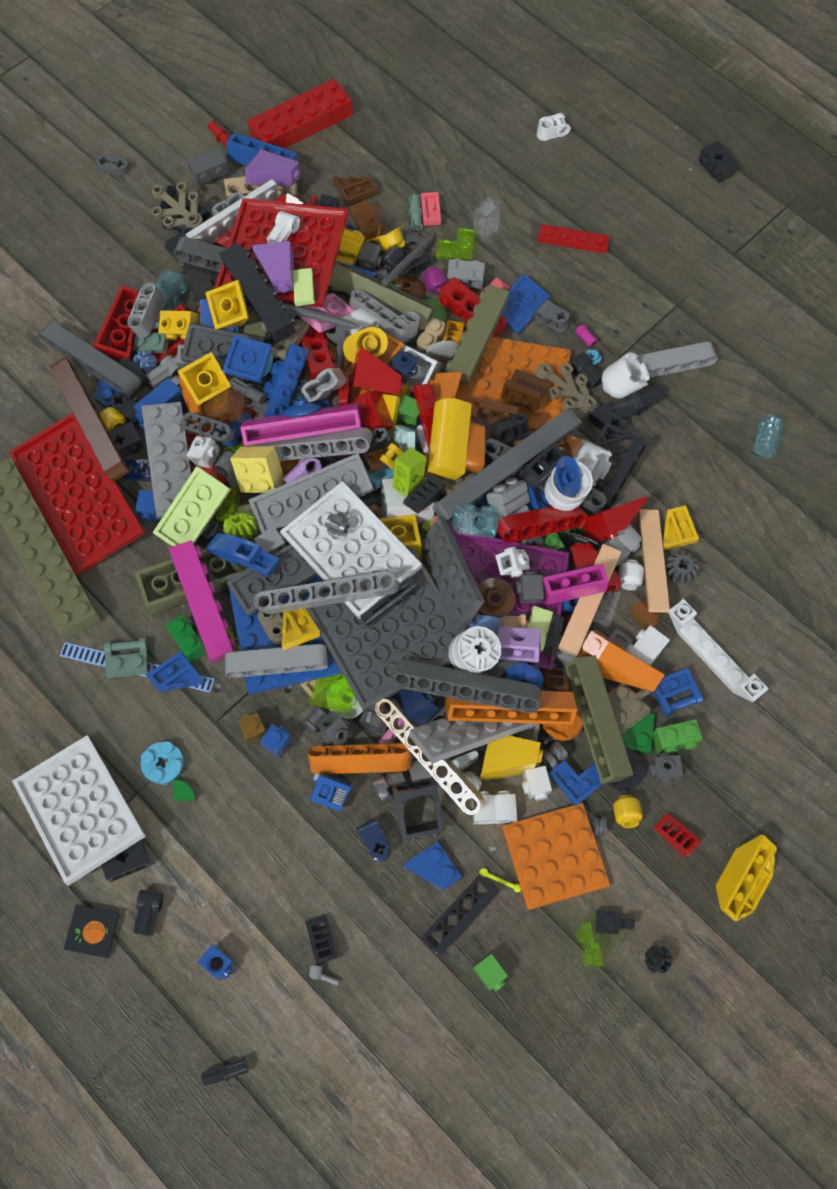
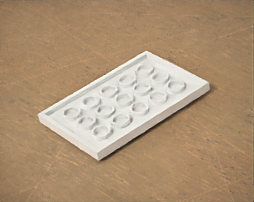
M343 481L280 531L281 535L323 581L389 571L396 577L400 586L422 568V564ZM340 511L347 515L350 528L345 536L338 535L335 538L328 534L325 522L331 513L337 514ZM387 579L384 582V587L390 586L392 579ZM366 583L363 590H369L372 583ZM346 586L343 589V594L348 593L351 590V586ZM388 595L344 602V604L360 620L361 615Z
M88 735L12 781L67 886L146 837Z

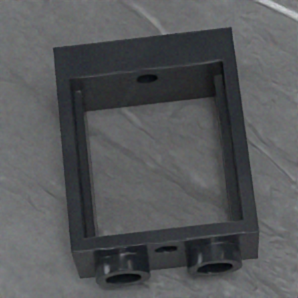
M434 777L391 785L402 841H414L419 837H432L444 832L438 790ZM432 794L436 821L405 827L401 801Z

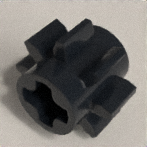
M656 945L646 951V960L644 962L653 974L657 971L661 974L666 973L671 968V959L673 957L665 946L662 945L659 948Z

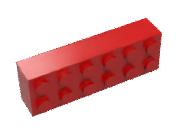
M334 78L248 119L249 135L253 139L285 149L352 116V100Z

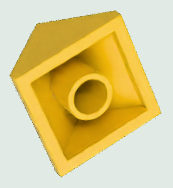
M239 280L205 292L215 330L243 326L249 319Z
M212 352L178 370L179 375L197 405L231 387Z

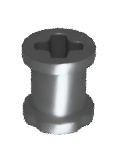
M314 706V711L306 720H302V724L316 734L318 732L316 724L327 714L319 707Z

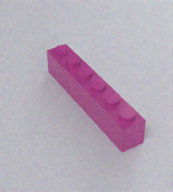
M359 403L322 408L315 413L297 417L277 415L245 420L240 428L244 446L358 429L361 428L362 420Z
M192 540L170 547L168 549L211 664L225 659L226 653L233 652V649H236L233 637L228 638L226 633L227 630H230L226 618L221 619L219 612L223 611L219 600L214 601L212 594L216 592L212 581L207 582L206 575H209L205 563H200L199 557L202 554L199 546H194Z

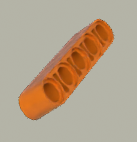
M403 743L315 746L307 751L310 770L314 774H319L320 772L324 774L402 772L412 767L410 751Z

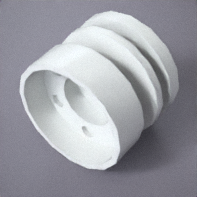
M576 461L580 469L581 485L575 496L567 497L560 491L556 482V467L546 481L544 487L545 498L555 509L571 511L579 507L590 492L593 484L592 474L588 467L581 462Z
M475 626L459 633L452 639L448 656L456 670L478 674L491 669L498 662L501 656V644L499 638L492 630L486 627ZM475 646H478V650L481 651L480 653L477 654L478 651L477 649H474Z

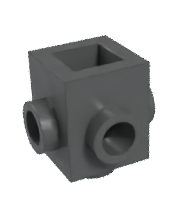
M332 711L316 724L322 732L321 738L328 746L330 744L344 745L353 735L349 730L351 726L349 722Z
M669 753L657 754V757L649 764L650 776H653L654 782H660L661 785L673 784V781H679L683 777L680 755L669 756Z

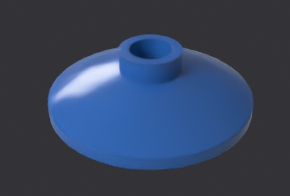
M300 398L295 400L294 405L284 410L283 415L287 417L308 415L321 410L322 406L318 403L307 402L306 398Z
M563 456L556 465V482L560 491L565 496L571 497L575 496L580 489L581 474L576 461L570 456Z

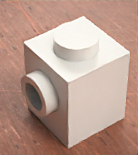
M546 766L525 770L523 774L524 781H522L524 794L528 793L529 799L535 798V801L548 798L547 795H550L552 789Z

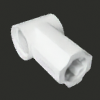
M280 211L276 216L275 226L269 234L267 242H286L291 232L295 233L298 230L300 218Z

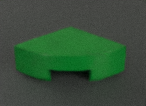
M173 780L174 802L196 800L193 790L187 783L181 780Z

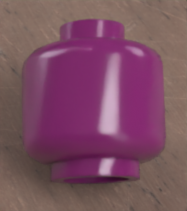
M437 266L428 268L422 278L429 293H436V295H439V290L448 282L444 270L437 268Z

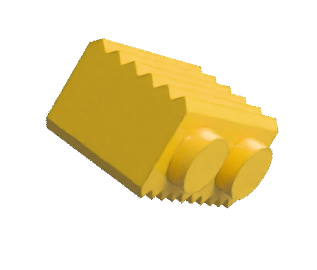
M345 227L338 254L342 256L348 255L357 261L365 241L363 234L357 230L350 231Z

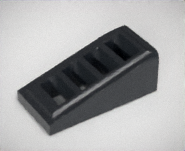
M431 474L403 500V504L419 514L444 495L446 484Z
M327 915L306 921L316 965L337 960L338 956ZM324 923L325 927L312 931V926ZM327 933V936L314 939L316 934ZM329 941L328 945L318 948L316 946L317 943ZM331 949L332 953L322 956L318 954V952Z

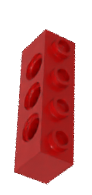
M453 277L439 290L440 303L444 307L449 308L456 317H460L466 324L470 317H474L473 311L475 305L480 304V297L459 280ZM501 315L494 330L493 337H498L506 330L507 319L503 315Z
M309 325L310 327L300 343L302 348L308 350L306 363L311 379L316 380L320 372L328 368H337L336 362L332 363L334 357L332 350H328L330 348L328 337L324 338L326 332L320 333Z

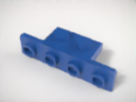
M290 344L285 360H276V363L273 364L270 371V379L264 386L266 398L270 399L264 414L265 417L283 415V411L288 408L308 350L295 344Z

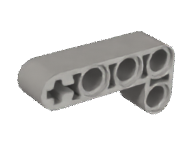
M353 290L351 292L349 305L355 310L364 308L378 318V328L402 343L417 334L420 322L419 314L410 311L398 316L362 290Z

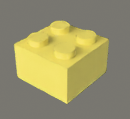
M275 446L240 447L230 458L241 493H266L280 487L284 482V475Z

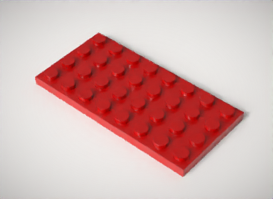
M71 413L9 451L17 469L77 575H80L145 534L144 529L116 481L112 482L104 472L74 413Z

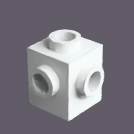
M196 436L186 456L195 466L212 468L221 449L212 438Z
M510 547L505 549L503 553L496 555L501 575H511L512 578L522 576L523 571L530 569L528 564L529 557L523 549Z

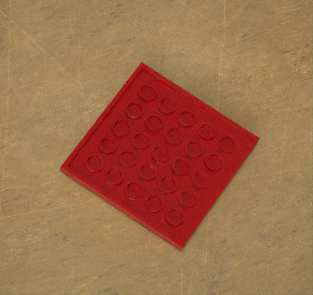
M243 198L227 248L237 242L242 248L246 247L251 256L249 259L251 262L254 260L260 269L258 271L259 274L263 273L265 275L257 261L253 245L268 244L267 238L275 226V219L280 211L298 216L300 218L299 228L295 233L291 232L286 241H290L294 252V270L312 268L315 304L307 306L323 307L348 220V209ZM223 262L214 289L234 281ZM268 280L269 284L267 286L270 288L272 285ZM294 291L276 293L278 301L282 300L283 303L295 304Z

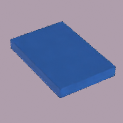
M524 273L508 290L510 291L508 302L502 313L507 319V326L516 334H519L534 317V313L540 305L551 297Z

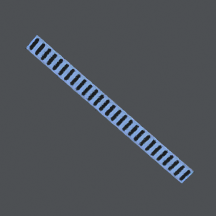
M67 642L64 643L60 656L105 667L104 651ZM148 662V673L159 665ZM200 675L204 683L189 687L210 693L214 678Z

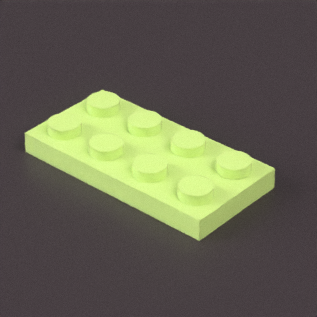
M196 466L153 533L171 546H176L190 540L195 544L231 489Z

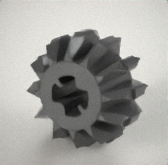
M681 551L680 554L675 552L672 554V557H668L666 560L665 570L668 571L666 575L667 577H673L672 583L678 580L680 585L684 581L688 584L692 579L696 578L699 566L696 565L697 559H691V553L686 556L684 551Z

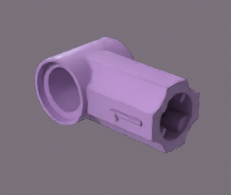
M316 458L300 459L298 465L283 478L285 484L320 470L321 463ZM312 461V468L307 470V464Z

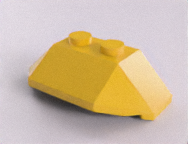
M759 835L735 849L716 884L720 909L733 921L737 922L740 918H744L755 911L773 877L774 854L777 847L765 835Z

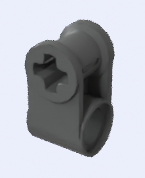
M545 300L534 313V317L539 323L546 325L557 333L565 332L568 328L569 313L550 300Z

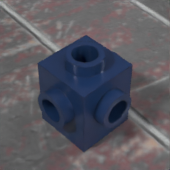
M400 350L397 356L394 355L392 357L390 368L402 376L401 381L406 385L410 377H414L418 371V366H416L418 358L410 352Z

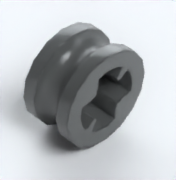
M597 816L593 817V832L595 836H598L599 833L606 836L607 823L605 816H602L601 819H598Z

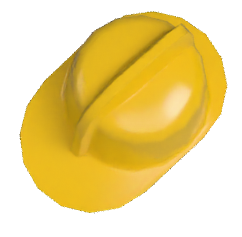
M404 225L388 234L367 240L366 242L374 241L377 245L381 246V250L384 252L389 247L398 246L402 248L405 245L401 228Z
M368 327L348 336L344 341L343 352L345 357L352 363H355L358 348H364L377 358L386 351L388 339L380 328Z

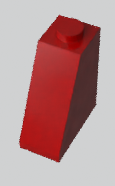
M358 348L351 388L364 391L370 390L392 396L399 395V392L401 393L403 389L402 376L364 348Z
M576 543L570 547L569 560L572 571L594 566L599 553L590 543ZM614 571L610 577L606 592L618 590L621 580Z

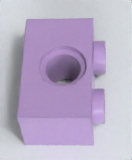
M499 626L498 638L501 644V656L499 659L539 662L541 629Z

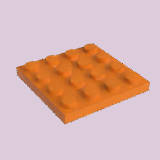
M583 803L502 826L527 911L610 887Z

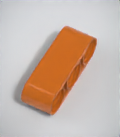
M470 421L465 470L479 473L483 470L485 463V426Z

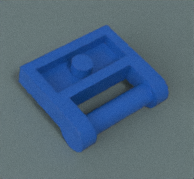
M688 668L663 677L654 691L665 717L691 704L703 702V697ZM690 690L692 696L668 704L666 699Z

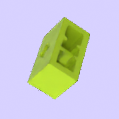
M411 447L395 458L392 488L405 497L417 488L424 480L426 457Z

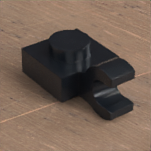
M596 910L595 933L618 935V929H634L635 919H619V912Z

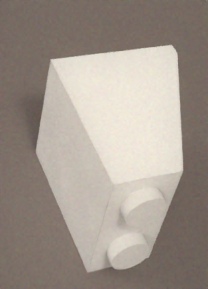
M393 478L382 479L380 509L383 518L415 514L417 524L433 519V506L437 503V500L417 514L403 504V500L406 497L392 488Z

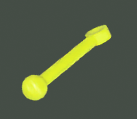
M482 868L479 872L483 878L487 876L513 888L515 892L521 891L520 884H513L490 874L485 868Z

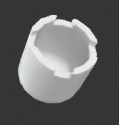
M627 353L603 371L602 383L606 393L614 398L621 399L648 385L647 380L650 379L649 371L645 363L640 364L636 359L638 357L637 354Z
M582 439L583 445L573 459L588 467L592 474V486H595L596 481L599 478L603 480L611 466L609 457L612 456V453L588 440Z

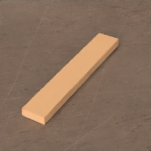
M640 509L638 515L640 535L642 537L641 545L648 612L668 613L670 606L659 510Z
M603 544L594 566L603 564L609 581L622 551ZM604 592L579 598L559 644V650L577 657Z

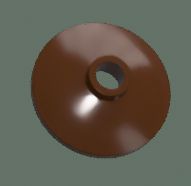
M405 276L402 279L398 277L392 282L396 289L419 300L423 299L425 289L419 279Z
M488 578L478 585V589L484 599V603L479 609L483 615L501 618L513 609L515 593L510 584L505 580ZM491 596L496 598V603L490 601Z

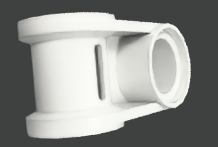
M557 113L552 116L542 117L539 120L536 135L538 139L547 141L567 135L571 127L566 123L564 114Z

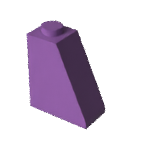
M260 150L245 168L246 184L263 185L272 179L277 186H292L300 178L299 162Z
M290 241L253 245L257 261L275 292L285 293L294 291V252Z

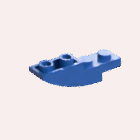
M216 534L206 547V551L236 566L241 564L270 578L281 563L279 558L263 551L261 546L229 534Z

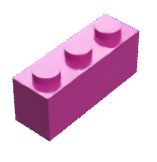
M599 564L543 577V593L547 605L606 592L609 581L604 565Z

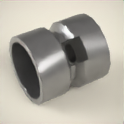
M385 702L384 710L387 713L390 712L391 706L388 702ZM374 705L368 711H364L359 722L365 728L383 734L387 725L377 715L375 711L376 705Z
M387 772L385 777L380 775L371 779L373 788L382 805L393 800L391 785L406 782L401 772Z

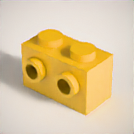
M160 311L158 333L166 335V339L177 340V337H181V339L185 340L189 323L201 326L200 314L192 311Z

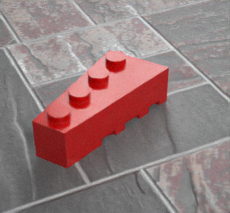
M121 285L93 344L95 349L118 364L123 358H127L132 362V350L136 334L128 326L127 322L139 294L138 290Z

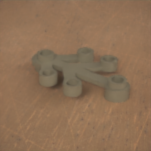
M179 182L176 186L179 192V203L168 195L164 186L158 184L153 187L152 194L157 201L164 200L172 207L170 209H161V207L156 206L151 211L156 219L165 217L163 223L166 228L171 229L176 226L185 225L196 228L202 224L203 219L198 213L200 197L197 192L192 191L188 194L191 209L190 212L186 210L188 187L185 182ZM182 215L184 218L173 219L171 216Z
M564 363L560 368V372L563 374L566 382L553 374L548 364H541L536 368L535 376L542 380L549 379L563 389L559 390L556 387H551L547 391L548 398L555 400L556 398L574 397L578 400L574 401L571 398H566L562 402V407L565 410L567 408H580L584 413H591L597 408L596 400L589 395L586 383L588 379L584 374H579L575 378V383L579 386L581 393L577 391L571 376L573 371L571 364Z

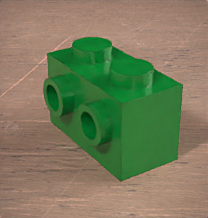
M183 614L165 624L169 634L190 664L207 654L200 634L196 635L194 632L196 627L190 618L186 620Z

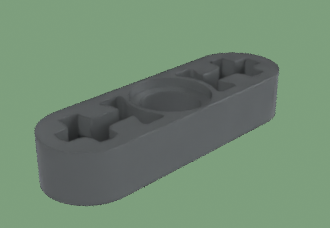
M192 412L186 413L181 419L182 426L189 432L212 438L222 443H228L234 437L233 429L225 423ZM193 420H194L196 423H198V425L196 426V425H194V424H188V423H189V421H193ZM211 423V430L204 432V426ZM217 430L222 432L227 431V434L221 435L217 432Z

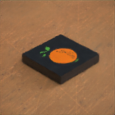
M76 905L63 950L108 958L120 914Z

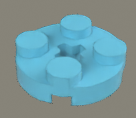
M168 741L151 745L141 755L143 774L149 781L161 785L169 784L176 780L184 767V757L181 751ZM161 758L164 760L168 759V762L165 763V768L157 767Z

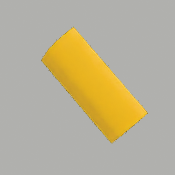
M454 398L440 399L435 402L428 472L455 481L465 473L472 404Z

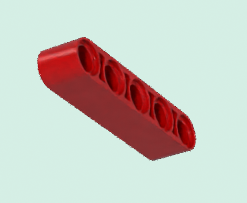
M551 506L501 517L495 522L494 529L506 543L582 527L587 522L588 516L580 506L571 511H561Z

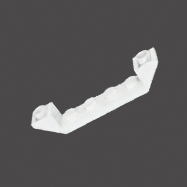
M684 599L669 610L668 613L680 637L734 694L754 702L768 690L767 686L755 674L748 677L694 620L697 612Z

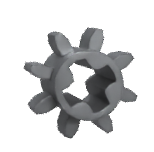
M338 511L337 514L331 513L327 517L325 527L329 535L337 538L338 535H346L350 528V522L346 514Z

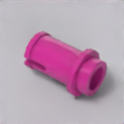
M582 324L576 329V336L580 337L591 348L598 342V339L588 330V326Z

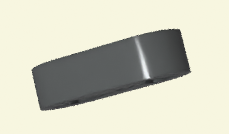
M102 154L95 160L98 170L103 173L125 175L129 171L128 162L122 157Z

